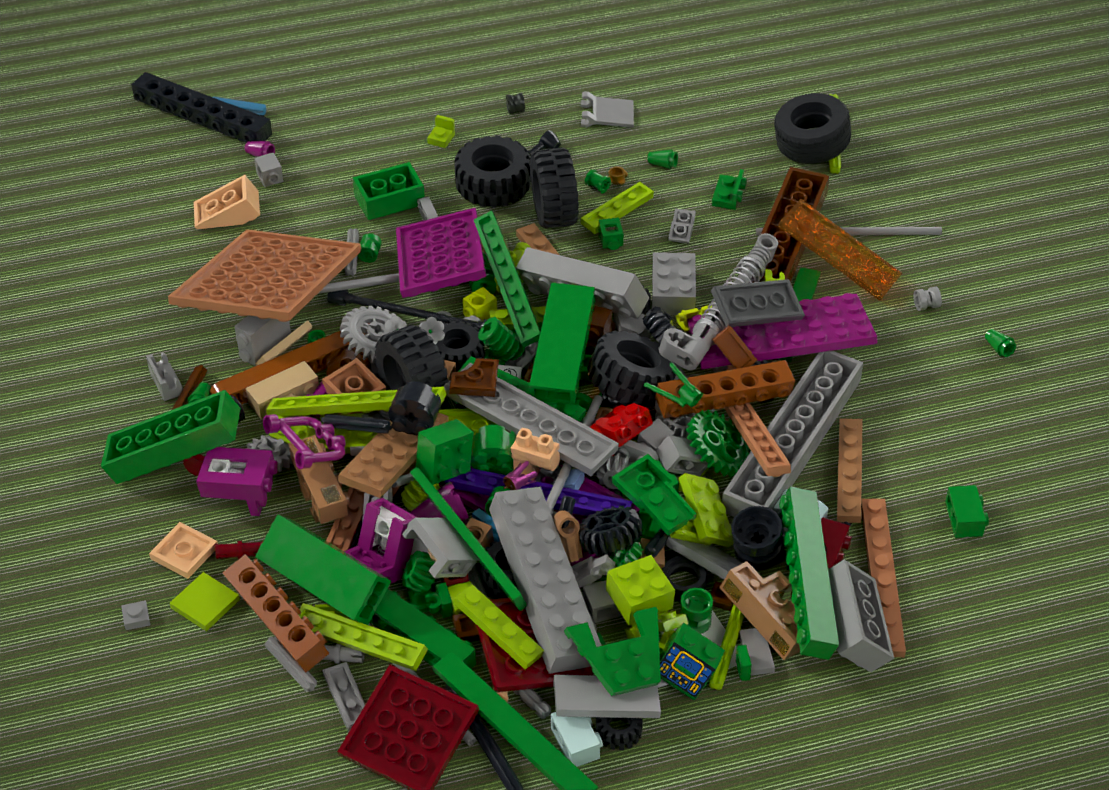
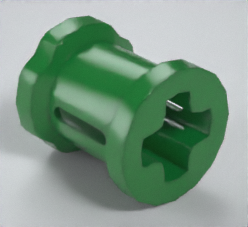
M591 169L587 173L584 183L587 186L597 188L600 193H605L610 187L611 178L609 176H602L598 174L597 170Z

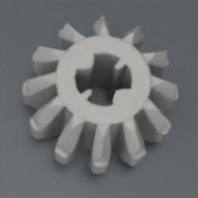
M619 453L616 457L611 456L597 470L599 484L605 485L606 489H618L612 483V476L634 462H628V456L621 458Z

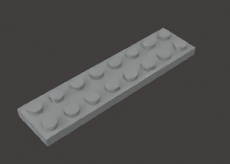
M472 363L468 364V365H467L463 370H461V371H464V370H466V369H469L473 364H472ZM498 377L495 397L449 394L450 381L443 386L447 397L490 421L504 426L508 431L511 432L512 430L516 435L521 428L530 429L532 435L540 437L543 434L552 436L553 442L559 443L560 448L558 452L560 459L589 476H592L618 450L619 443Z

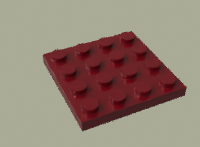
M509 598L490 600L537 643L525 608L519 611ZM477 625L496 693L553 687L554 675L593 676L591 667L549 674L542 656L525 670Z
M389 665L337 753L339 756L409 790H434L477 715L479 706L395 666Z

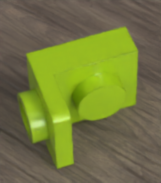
M437 115L435 117V127L427 137V143L446 148L455 135L454 119Z

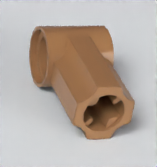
M559 511L553 516L556 529L569 562L578 561L583 557L578 533L580 529L579 522L568 511ZM570 520L569 525L566 528H562V524Z

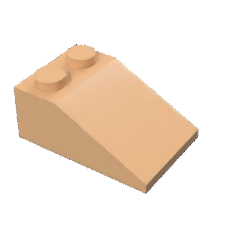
M246 175L194 201V225L196 229L243 225L260 216L259 192Z

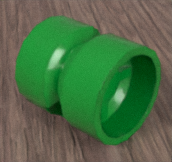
M702 588L688 589L681 596L680 614H686L687 625L700 634L708 631L712 621V595Z

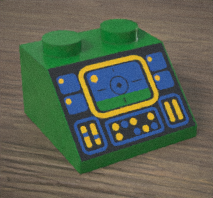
M682 623L670 635L660 655L661 679L692 700H695L716 671L725 650L687 624Z

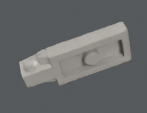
M607 554L596 559L591 556L571 566L578 586L581 588L600 579L602 575H607L608 570L615 568V562Z

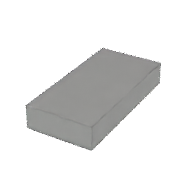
M756 628L739 630L741 645H747L752 664L751 676L774 673L775 665L765 638Z

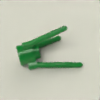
M670 363L669 366L684 383L678 392L680 398L654 385L644 383L646 388L677 402L682 407L686 404L689 407H694L703 396V393L692 385L673 363Z

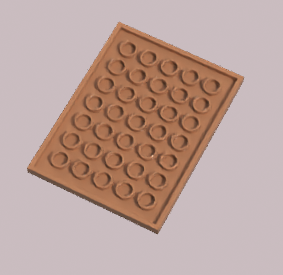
M247 229L168 296L169 304L178 305L180 308L192 307L201 311L214 310L218 313H236L239 316L250 315L257 316L259 319L272 318L278 319L280 322H287L361 252V244Z

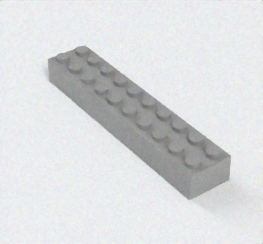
M834 351L819 352L767 428L791 464V473L783 474L779 477L767 476L751 451L723 492L722 503L726 508V514L735 517L741 510L751 506H763L773 510L785 489L793 486L861 381L863 362Z

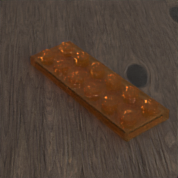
M802 199L796 203L778 224L781 229L879 301L882 300L902 275V272Z

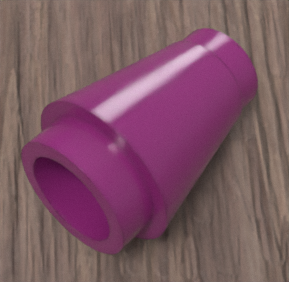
M248 141L245 144V152L256 157L270 153L275 154V146L270 141Z

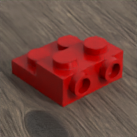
M633 403L628 406L620 405L615 407L606 416L599 418L590 428L619 443L618 447H621L651 426L653 422L648 408Z

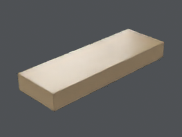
M308 320L265 353L255 363L256 366L280 356L312 329L311 323Z

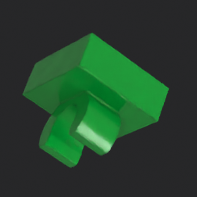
M446 582L437 584L436 593L426 594V603L436 602V604L429 605V612L435 614L441 610L443 618L452 616V600Z

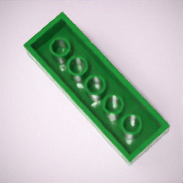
M223 390L110 433L107 437L101 468L116 484L143 474L151 473L162 467L170 466L178 461L189 459L197 454L208 452L221 445L229 444L235 441L240 407L229 393Z

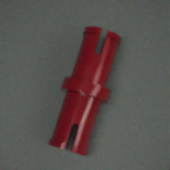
M242 540L237 543L215 544L216 559L238 557L239 560L245 554L247 557H254L263 541L242 543Z

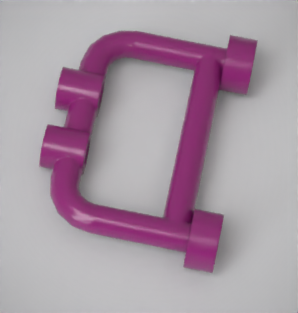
M276 414L265 415L263 418V428L267 434L277 433L280 430L298 449L295 454V463L299 469L311 468L312 463L339 460L345 455V438L343 435L334 436V426L332 424H322L317 419L307 416L278 418ZM302 425L313 427L317 438H323L326 441L327 448L335 451L313 453L290 427Z

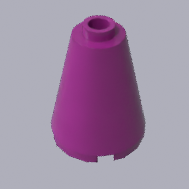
M449 482L437 491L466 525L469 522V516L459 495L454 493L453 488L455 487ZM429 498L410 512V514L417 518H444Z

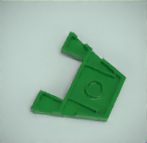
M657 607L639 610L634 613L633 616L641 637L597 647L588 622L569 626L564 630L568 639L571 638L578 647L577 651L579 654L585 657L593 667V673L611 697L656 686L661 682Z

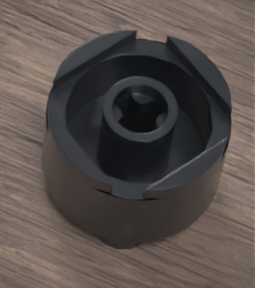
M417 381L407 382L405 386H400L388 412L392 428L397 432L418 436V432L433 427L441 408V398L438 393L436 396L431 391L432 388L429 385Z

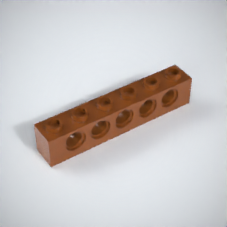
M786 360L687 378L692 385L703 393L701 400L694 407H689L687 404L682 407L677 402L656 393L655 398L663 418L679 417L685 414L699 413L701 410L722 409L728 406L743 405L755 401L761 402L771 398H783L791 394L795 379ZM678 379L658 383L657 387L680 398L678 392L684 383Z
M245 554L222 573L305 673L330 654L324 646L327 641L319 631L312 632L314 626L306 616L303 618L299 617V614L302 612L292 601L288 604L286 600L289 597L281 587L275 589L276 582L268 573L263 575L264 568L256 559L251 561Z

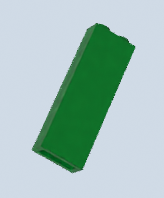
M551 283L529 384L530 395L536 399L575 405L595 305V287Z
M279 514L272 523L255 556L349 618L366 625L372 619L391 583V580L292 519Z

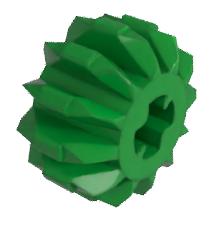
M417 550L414 554L410 555L402 575L403 586L407 587V589L424 594L431 588V584L435 582V578L429 572L435 560L433 561L430 558L429 553Z

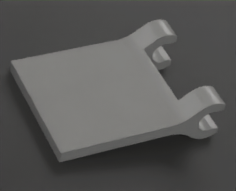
M582 92V99L588 100H581V107L588 108L592 106V113L582 111V118L587 119H581L582 127L601 124L633 128V100L596 97L590 92Z

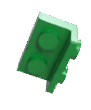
M740 169L738 177L720 174L712 198V206L736 210L737 203L742 201V189L745 190L747 183L743 169Z

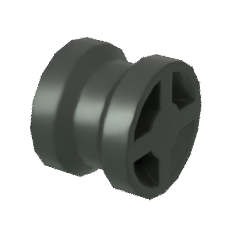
M518 93L515 96L511 94L506 95V105L509 114H513L515 111L525 112V102L522 93Z

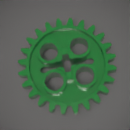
M709 409L706 412L701 410L687 424L689 427L686 431L690 433L687 438L693 441L690 446L696 448L694 454L701 456V462H707V468L712 466L715 473L721 471L724 477L728 474L732 478L749 456L751 450L736 426L732 425L731 419L727 421L724 414L719 417L717 411L711 413Z

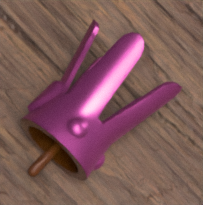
M525 461L522 465L520 462L513 472H510L503 478L504 489L518 490L522 486L536 482L527 481L534 478L537 472L534 471L527 475L521 474L529 465V462Z

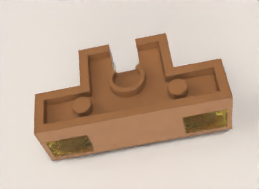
M315 435L301 439L313 453L326 452L324 444L319 443ZM288 443L290 458L299 477L301 493L305 501L312 500L310 512L315 523L320 522L323 524L348 516L347 505H350L349 496L346 491L342 492L341 490L342 483L338 482L339 475H334L333 473L334 466L332 461L312 463L311 468L299 469L295 463V454L298 449L292 443Z
M747 561L730 569L720 589L781 658L786 660L800 652V646L797 643V623L794 622V604L788 599L786 601L781 599L785 590L790 586L789 580L781 571L763 579Z

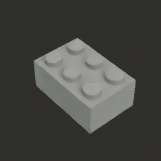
M653 252L652 309L656 306L660 307L669 315H678V313H681V310L695 309V253Z

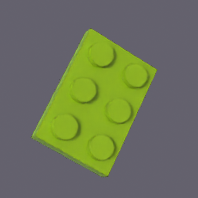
M688 473L678 477L686 502L696 512V519L693 522L699 540L727 547L733 545L731 525L726 516V508L721 501L719 488L715 481Z

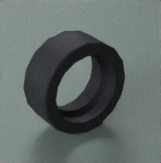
M683 555L675 556L666 561L662 571L675 589L674 601L681 602V596L688 589H706L707 571L704 567ZM684 571L695 575L698 581L690 586H681L673 583L670 580V576L676 572Z

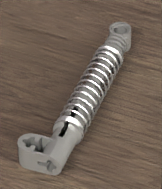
M761 234L758 236L755 246L747 256H744L739 261L737 267L723 285L752 283V281L759 282L765 273L766 265L772 261L777 249L778 240L771 234ZM714 299L709 304L708 309L702 314L701 319L695 324L692 336L675 328L667 329L664 332L659 347L661 356L684 369H696L709 348L715 345L712 339L726 328L716 302L713 303Z

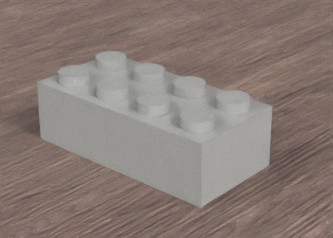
M844 559L828 569L839 640L837 651L842 657L849 659L857 666L873 672L894 659L876 580Z

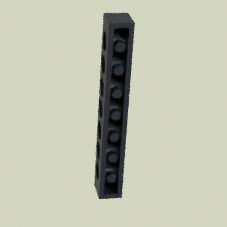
M145 72L131 84L134 100L246 143L248 141H266L272 135L270 119Z

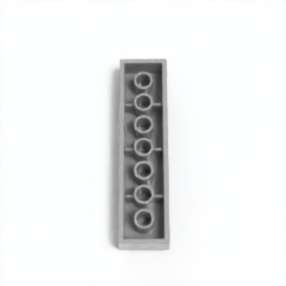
M541 487L495 492L489 511L518 591L527 603L525 610L537 643L544 650L542 657L548 673L592 667L587 659L579 654L576 644L571 638L568 639L564 632L566 627L588 622L596 646H601Z

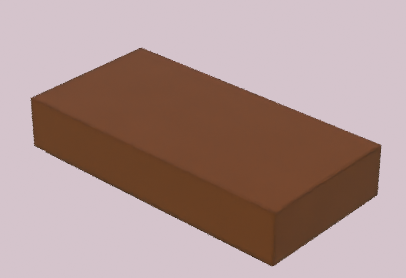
M727 326L712 339L735 369L750 367L758 361L731 326Z

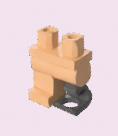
M521 428L515 442L511 446L514 470L520 462L522 465L525 461H528L529 465L521 474L527 475L535 471L538 475L532 478L531 481L535 479L536 482H541L542 478L551 477L553 482L549 484L554 485L561 470V466L558 465L560 461L559 443L553 442V438L550 435L543 434L540 437L532 435L530 429Z

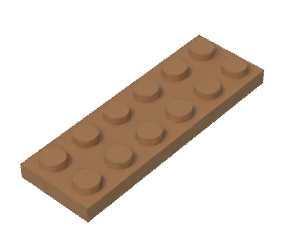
M438 413L433 427L448 422L449 416ZM393 428L389 430L388 434L378 433L339 474L338 482L381 498L416 460L418 436L397 432Z

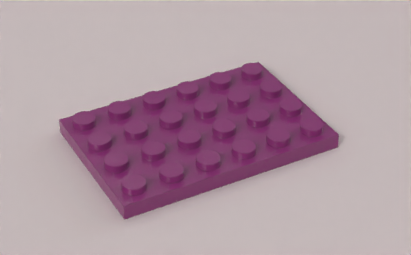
M476 207L396 228L399 281L402 298L415 297L428 291L435 292L440 288L454 287L464 282L478 281L486 277L482 242L474 223V219L478 218Z

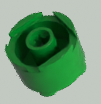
M487 425L478 428V432L475 435L473 434L471 466L474 469L502 475L513 472L514 465L511 446L516 440V434L512 430L511 433L505 431V427L500 425Z

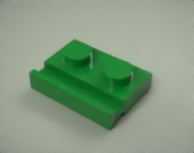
M668 481L664 482V485L657 486L639 497V504L668 536L685 526L688 521L696 519V512Z

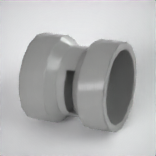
M937 286L930 287L928 290L918 289L914 291V304L918 311L926 310L927 307L938 308L941 306L942 298Z

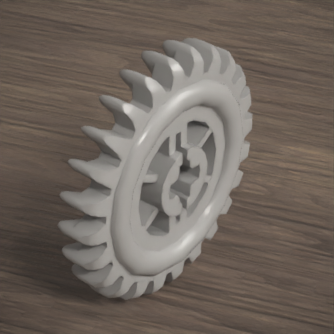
M361 306L359 309H352L343 317L342 324L340 325V337H344L343 344L350 342L348 346L349 351L356 347L355 356L363 352V360L368 355H371V363H373L376 359V343L385 331L384 324L387 320H391L393 316H396V314H389L387 309L382 311L381 307L374 309L373 306H368V308Z

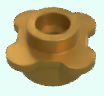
M615 166L608 171L612 184H625V177L628 176V173L622 167Z

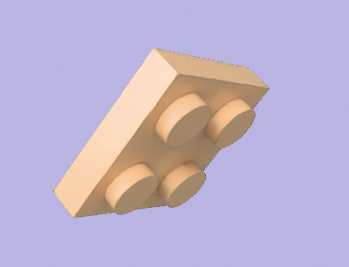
M179 522L149 553L150 559L189 579L216 550L215 544H218V542Z

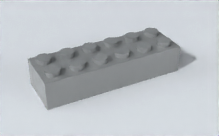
M527 247L516 266L521 279L529 287V291L536 295L544 294L548 296L551 283L595 287L594 306L611 309L613 313H617L624 318L632 317L638 319L649 299L636 274Z

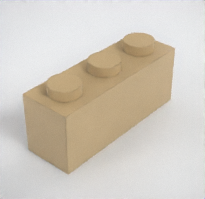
M304 361L247 387L248 404L262 420L267 415L266 409L273 398L312 395L319 386L318 376Z

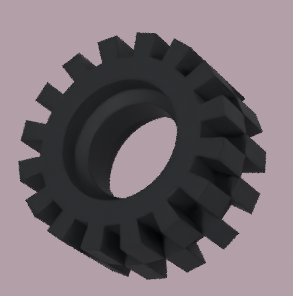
M596 717V732L599 733L605 747L610 744V749L615 750V747L619 746L620 751L624 750V745H626L629 749L632 748V742L636 745L642 736L643 719ZM615 720H622L627 722L629 727L623 730H616L611 728L609 724Z

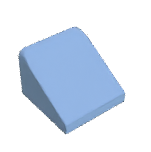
M571 469L563 487L579 490L585 480L584 472L579 469Z

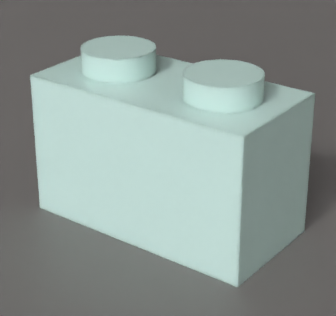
M556 712L551 713V730L565 757L576 767L600 759V747H603V743L599 733H594L592 729L591 717L556 716Z

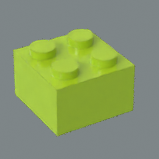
M652 555L607 571L606 591L628 625L636 623L633 616L636 611L657 607L658 614L673 609L675 589Z

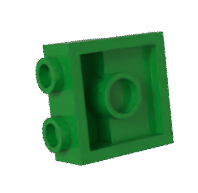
M649 454L612 476V483L642 512L645 509L639 504V497L657 486L664 485V482L668 481L679 493L677 477L674 474H670L663 468L660 461L655 460Z

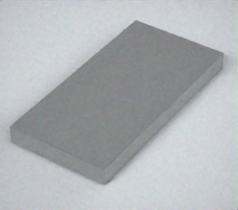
M554 675L556 716L660 718L661 708L657 685L611 697L596 676Z

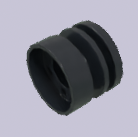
M751 506L741 510L734 517L731 524L735 557L743 563L748 561L755 570H766L775 566L782 559L784 553L781 519L776 512L768 507Z

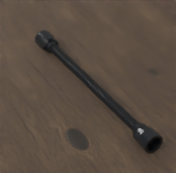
M348 289L328 292L327 300L332 304L346 306L347 303L373 306V308L381 307V310L387 309L390 312L423 319L434 317L437 321L448 324L452 321H455V323L463 321L465 324H473V327H477L479 330L488 320L484 319V322H477L353 295L348 292Z

